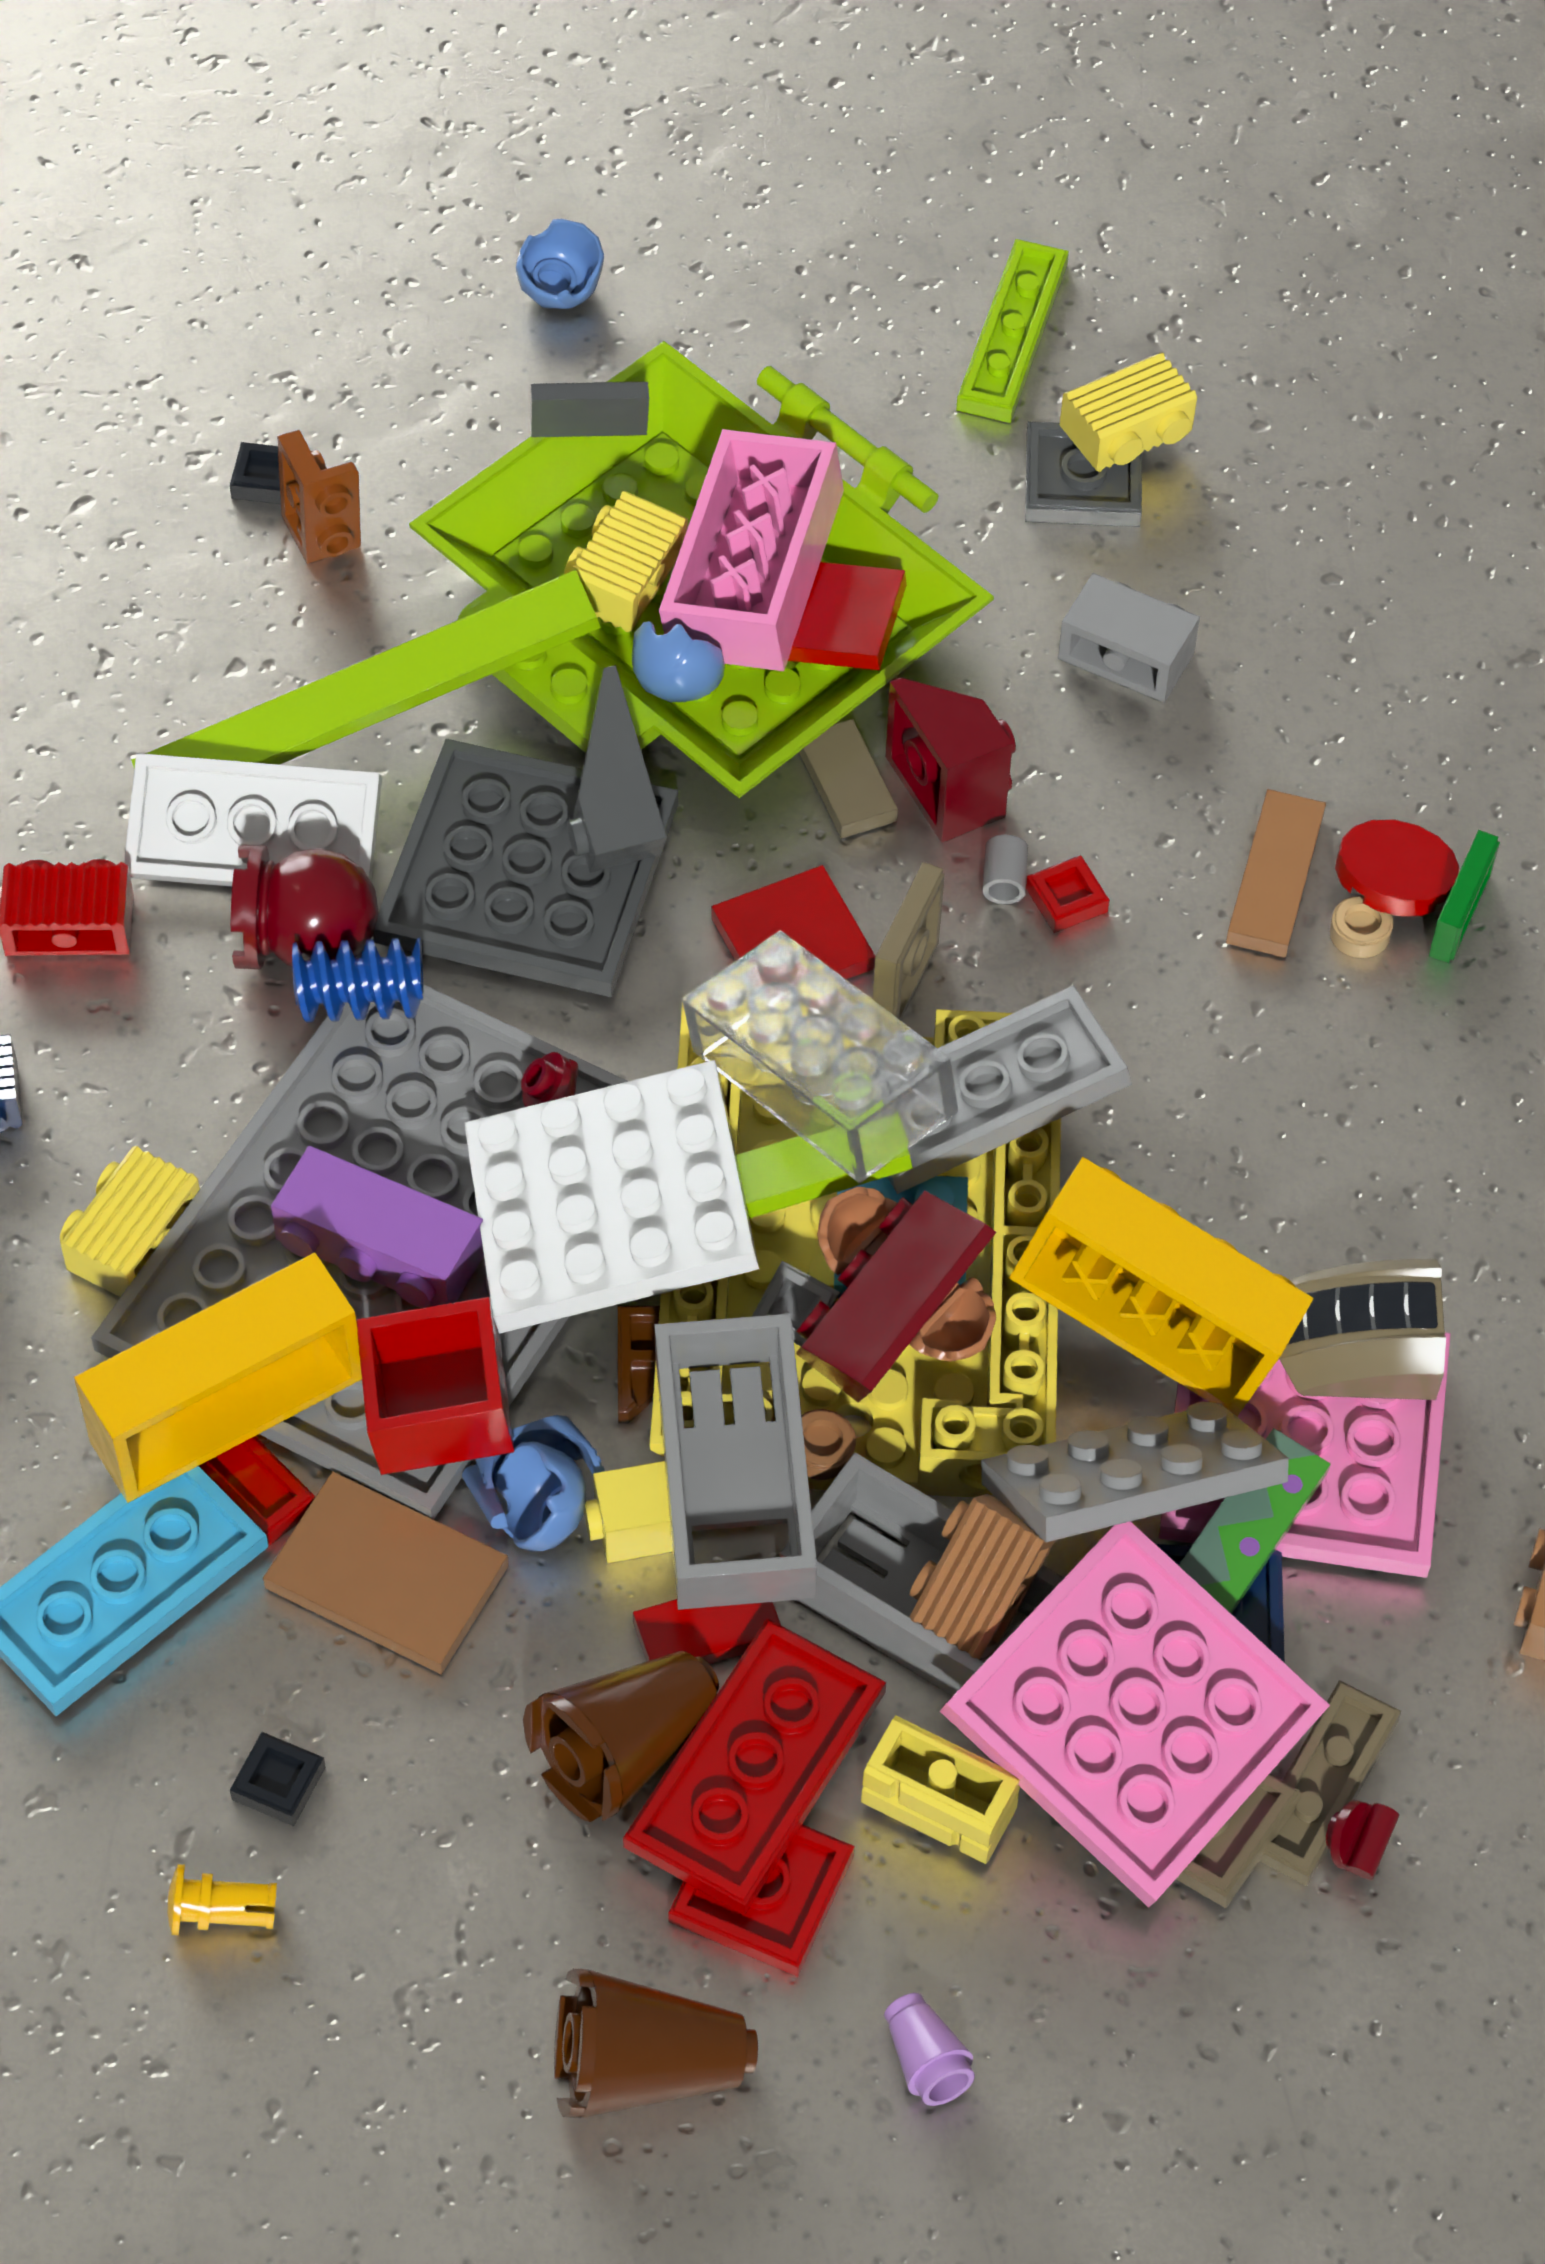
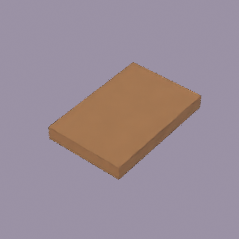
M332 1471L264 1575L263 1581L265 1589L442 1675L507 1570L509 1563L508 1555Z

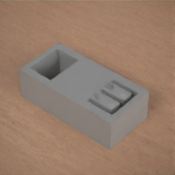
M791 1314L655 1324L656 1367L678 1610L816 1598L817 1560ZM769 1362L775 1421L766 1422L761 1370L760 1366L730 1368L735 1423L725 1425L720 1369L689 1372L694 1427L684 1428L679 1369ZM787 1523L790 1546L789 1557L695 1564L692 1531Z
M854 1453L811 1511L816 1559L850 1512L892 1536L907 1547L906 1549L902 1548L854 1519L838 1540L837 1547L883 1574L885 1578L878 1577L832 1549L822 1563L817 1561L816 1598L796 1601L941 1690L954 1696L984 1662L977 1658H972L966 1651H961L956 1645L947 1643L946 1639L936 1636L931 1630L924 1629L923 1625L913 1622L909 1617L918 1601L910 1596V1590L916 1577L928 1561L932 1560L938 1564L950 1542L942 1537V1531L952 1510L859 1454ZM789 1542L780 1552V1557L790 1556ZM1043 1565L1032 1582L1031 1588L1025 1595V1599L1019 1606L1018 1611L1028 1617L1064 1577Z

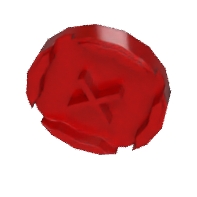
M1395 819L1370 820L1354 826L1343 836L1337 854L1335 870L1341 885L1350 894L1352 887L1364 896L1362 903L1370 908L1395 916H1423L1434 912L1437 904L1446 903L1458 876L1459 864L1453 850L1439 836L1418 825Z

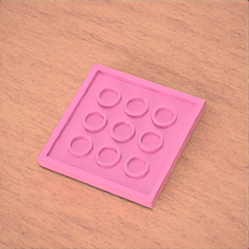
M1445 1332L1444 1375L1436 1400L1303 1396L1296 1391L1282 1363L1278 1359L1240 1412L1238 1418L1264 1439L1275 1428L1331 1463L1327 1475L1275 1551L1282 1552V1557L1427 1578L1432 1557L1451 1333ZM1177 1383L1174 1413L1186 1411L1189 1406L1195 1403L1209 1402ZM1225 1498L1162 1513L1158 1538L1194 1544Z
M1130 1521L1114 1525L955 1693L940 1712L995 1764L1003 1767L1020 1780L1019 1786L1149 1908L1330 1705Z

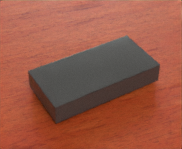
M648 382L531 384V437L647 435L649 411Z

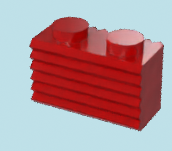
M93 859L80 865H76L73 862L68 865L60 862L53 865L45 860H29L25 863L21 862L17 866L11 863L6 864L3 869L0 902V936L5 956L130 954L134 893L128 865L123 862L116 865L105 859Z

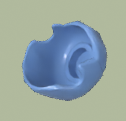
M562 218L552 220L548 228L542 233L535 236L528 235L520 249V255L516 262V275L521 290L543 308L570 309L586 301L594 293L603 268L604 253L599 237L583 223Z
M648 621L644 622L634 632L632 666L638 682L646 692L668 702H688L698 700L710 694L719 686L725 669L722 650L708 641L692 640L680 624H676L667 634L657 635L653 623Z
M522 1442L514 1448L513 1453L506 1455L494 1480L495 1490L506 1499L508 1505L505 1515L508 1527L502 1529L513 1538L515 1545L521 1549L533 1552L556 1548L578 1527L584 1515L586 1483L582 1470L565 1453L539 1442Z

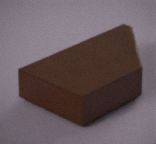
M617 1306L618 1424L629 1423L653 1402L656 1365L655 1324H659L660 1306Z

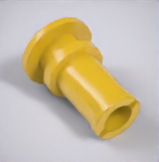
M177 1865L169 1886L167 1915L171 1935L179 1936L180 1921L198 1922L197 1930H208L209 1923L266 1927V1929H273L277 1883L256 1884L212 1881L213 1874L202 1873V1880L184 1879L185 1865Z

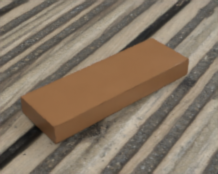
M1267 789L1229 925L1226 944L1286 958L1321 828L1326 802Z

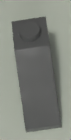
M616 665L603 669L573 815L574 819L567 820L568 834L573 851L576 856L585 854L590 873L659 856L667 839Z

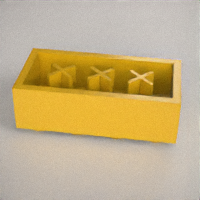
M1083 1156L1049 1208L1009 1277L1012 1281L1205 1400L1222 1404L1237 1417L1282 1355L1314 1299L1295 1287L1286 1277L1270 1272L1239 1253L1229 1242L1213 1237L1182 1218L1172 1207L1156 1202L1122 1181L1113 1171L1099 1167Z

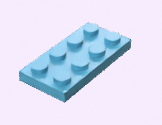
M199 1466L129 1503L126 1502L122 1493H120L0 1587V1658L55 1716H58L269 1547L267 1535Z

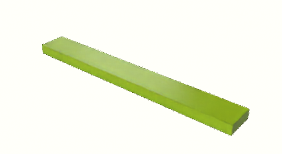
M574 570L145 754L280 765L601 627L578 573ZM136 758L131 759L134 768Z

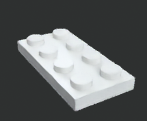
M136 753L124 863L128 865L130 877L134 879L232 886L234 869H247V863H243L242 858L238 857V847L240 845L267 846L269 858L274 861L275 865L293 852L322 848L346 855L364 869L372 882L382 777L377 772Z

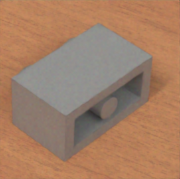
M1092 573L1062 621L1058 659L1165 703L1195 653L1200 617L1185 611L1178 605L1165 603L1136 591L1124 583L1114 582Z

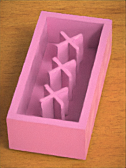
M722 429L659 608L664 634L671 631L676 624H680L692 640L708 641L722 650L725 664L785 671L844 492L836 442Z

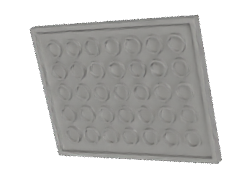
M424 985L423 1000H421L415 1018L408 1019L400 1001H396L390 1019L383 1020L378 1013L375 1003L371 1002L366 1018L357 1021L349 1003H345L339 1021L332 1022L328 1016L325 1018L92 1335L94 1351L111 1358L305 1258L292 1253L279 1240H276L271 1204L308 1146L317 1148L478 1217L464 1122L524 1108L523 1091L521 1089L523 1074L534 1060L542 1058L551 1052H558L578 1063L575 1095L628 1081ZM484 1256L456 1302L485 1297L490 1299ZM319 1258L354 1309L356 1319L426 1308L410 1304L401 1298L395 1290L372 1280L369 1282L354 1280L343 1273L337 1265ZM569 1317L499 1334L509 1406ZM362 1380L260 1433L263 1437L433 1520L461 1480L464 1469L469 1467L474 1460L381 1475L367 1433Z

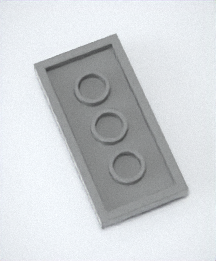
M1073 985L844 1091L842 1094L847 1110L853 1119L889 1108L894 1109L913 1167L911 1170L887 1177L896 1193L899 1194L1132 1085L1127 1065Z
M1200 1402L1189 1406L1186 1411L1166 1416L1137 1417L1130 1420L1128 1425L1099 1432L1091 1430L1078 1431L1071 1434L1066 1440L1041 1446L1020 1445L1013 1447L1007 1454L981 1460L982 1485L1045 1542H1050L1288 1482L1289 1458L1222 1404Z

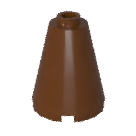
M685 1651L668 1654L540 1695L536 1700L526 1705L523 1716L525 1740L530 1754L539 1748L542 1749L551 1768L543 1772L541 1776L560 1802L584 1821L592 1822L602 1816L603 1822L616 1815L689 1738L716 1697L719 1690V1681L713 1668L703 1658L694 1657Z
M573 1968L568 1971L565 1980L577 1985L574 1996H560L554 2048L555 2079L569 2080L570 2098H557L558 2109L562 2117L583 2118L740 2087L745 2073H754L758 2059L757 2032L755 2029L746 2028V2022L742 2014L589 1969Z

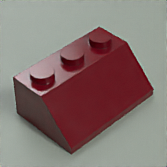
M924 1191L914 1204H911L904 1197L899 1200L878 1227L888 1237L877 1251L871 1256L861 1248L837 1279L847 1289L832 1308L820 1300L796 1331L806 1339L796 1354L857 1403L873 1391L996 1234V1231L984 1222L927 1191Z

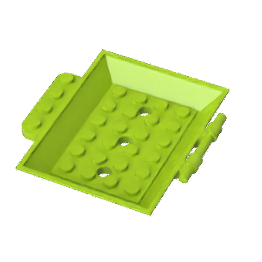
M665 341L607 381L648 382L649 411L647 435L530 436L409 523V527L486 590V592L462 609L458 616L459 620L564 575L565 566L573 550L578 546L586 549L588 542L592 540V528L602 507L605 505L614 507L616 500L620 499L622 491H627L688 518L689 526L722 429L810 440L819 432L831 442H836V445L860 463L864 469L860 483L856 488L842 479L844 492L820 562L905 570L907 586L880 670L796 662L797 665L791 669L785 668V671L725 664L724 676L719 686L710 694L698 700L688 702H668L646 692L638 682L632 666L634 632L644 622L650 621L654 625L656 634L664 635L659 608L673 571L672 568L632 631L625 632L622 627L615 628L611 622L604 623L598 617L601 628L492 674L586 753L603 669L616 665L640 749L642 750L662 735L738 798L745 795L994 600L992 594L888 514L900 495L923 513L929 512L938 501V494L913 475V467L886 446L877 448L834 415L830 411V404L804 383L795 385L772 366H767L758 375L757 385L782 403L779 416L772 425Z

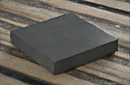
M1028 421L1026 434L1025 522L1140 527L1142 516V453L1128 464L1117 465L1114 463L1111 468L1105 467L1101 472H1098L1060 427V423Z

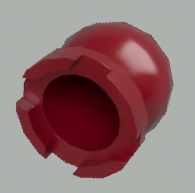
M240 845L238 847V857L242 858L243 863H247V869H234L230 928L231 932H243L244 951H233L232 960L235 969L260 970L264 966L266 956L271 952L285 964L292 967V946L294 942H297L304 960H310L315 942L319 941L323 942L329 959L336 958L340 943L348 940L354 957L359 956L364 949L366 940H370L373 937L379 914L376 890L361 866L342 853L322 848L293 852L275 865L274 861L269 858L267 846Z

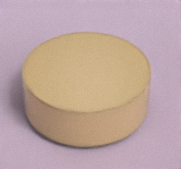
M1352 896L1341 901L1333 911L1329 928L1330 938L1335 947L1342 953L1355 958H1370L1383 952L1390 942L1393 930L1392 915L1376 911L1363 904L1364 896Z

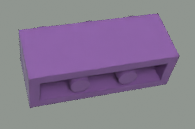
M312 1146L307 1147L271 1204L276 1240H279L289 1251L301 1257H307L315 1252L319 1258L337 1265L350 1278L360 1282H369L370 1280L395 1290L405 1301L418 1307L455 1303L484 1256L480 1225L483 1222L482 1218Z

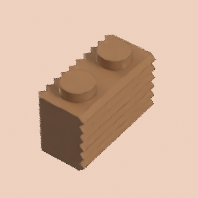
M989 1494L974 1497L970 1504L961 1501L955 1507L942 1531V1537L950 1542L938 1564L932 1560L928 1561L916 1577L910 1590V1596L918 1600L909 1616L911 1620L915 1623H920L924 1629L933 1631L936 1636L946 1639L947 1643L956 1645L959 1650L966 1651L972 1658L979 1660L992 1655L998 1649L1000 1641L1005 1636L1006 1630L1017 1614L1019 1606L1031 1588L1032 1582L1043 1566L1045 1558L1056 1540L1045 1542L1001 1501Z

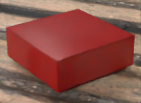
M1081 855L1027 876L1026 890L1053 933L1108 913L1110 899Z

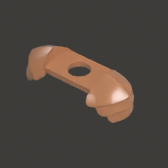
M855 1187L827 1200L820 1215L817 1236L826 1263L835 1274H841L861 1248L873 1256L888 1237L878 1227L897 1204L895 1201L884 1197L880 1191L874 1188ZM970 1277L961 1285L956 1283L909 1343L910 1346L921 1354L950 1362L966 1359L985 1349L996 1322V1312L991 1297L984 1292L982 1285L975 1278Z

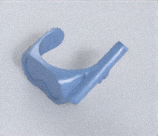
M549 1416L512 1429L514 1448L522 1442H539L565 1453L573 1460L583 1458L592 1476L593 1473L605 1471L595 1448L592 1447L590 1442L586 1440L584 1435L567 1416ZM507 1454L475 1459L476 1464L466 1467L462 1472L463 1480L490 1525L495 1529L508 1527L504 1510L494 1488L495 1476Z

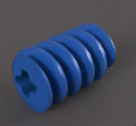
M398 938L392 939L386 957H380L373 939L366 940L361 958L354 957L348 940L341 941L335 959H329L323 942L319 941L315 942L310 960H304L297 942L293 943L292 972L295 1003L298 1005L306 1023L314 1022L320 1004L324 1005L327 1015L332 1022L340 1020L345 1003H349L357 1021L366 1018L371 1002L375 1003L378 1013L383 1020L390 1019L396 1001H400L408 1019L416 1017L424 992L421 938H417L411 956L405 955Z

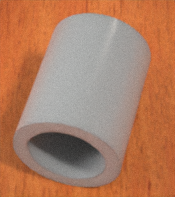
M997 835L986 842L982 892L989 901L997 904H1013L1024 898L1028 845L1023 839L1013 835Z

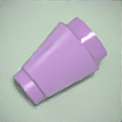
M910 1993L892 2002L887 2007L884 2017L889 2024V2030L909 2092L913 2095L921 2096L923 2102L929 2106L942 2105L959 2097L971 2086L975 2078L971 2068L973 2062L971 2052L935 2011L926 2004L921 1994Z

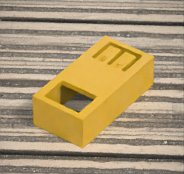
M314 1252L74 1376L89 1441L126 1502L129 1503L362 1380L355 1311Z

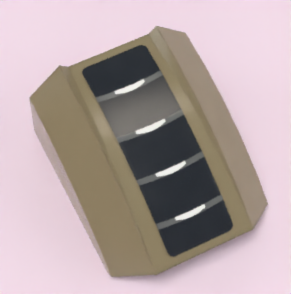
M1437 1259L1371 1261L1323 1269L1292 1278L1290 1281L1295 1287L1314 1298L1279 1358L1296 1391L1303 1396L1436 1400L1444 1375L1446 1348L1441 1283L1442 1268Z

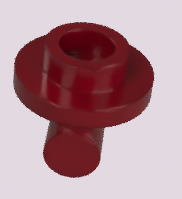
M551 1052L542 1058L534 1060L525 1070L521 1081L524 1106L528 1107L575 1095L578 1063L558 1052Z
M1358 1800L1347 1803L1341 1811L1333 1815L1326 1832V1844L1331 1851V1857L1335 1866L1339 1869L1350 1871L1359 1877L1372 1880L1400 1814L1394 1809L1379 1803L1371 1805Z

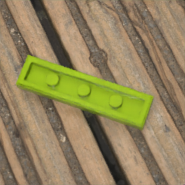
M1015 239L957 396L956 411L1011 423L1068 265L1069 251Z

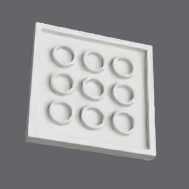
M715 1060L464 1122L478 1217L483 1219L480 1225L491 1306L499 1334L759 1269L724 1094Z

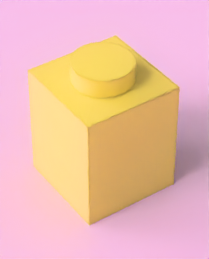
M665 1461L593 1473L594 1499L586 1500L584 1516L589 1540L602 1539L607 1564L673 1552Z

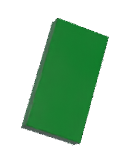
M1481 830L1477 831L1438 918L1429 957L1446 963L1454 960L1491 877L1500 844L1498 836Z

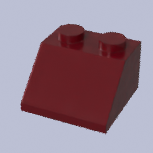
M904 678L891 681L885 757L941 843L1005 818L1008 791L1012 789L1010 775L1012 754L1016 751L1015 738L1007 722L1003 719L997 720L983 699Z

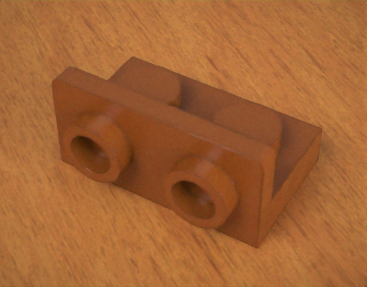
M300 430L277 436L281 515L306 564L329 557H338L347 551L359 548L361 546L359 472L355 464L348 462L327 469L320 451H310Z

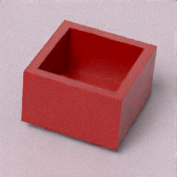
M489 1297L356 1319L367 1433L381 1475L514 1452L502 1346L493 1318Z

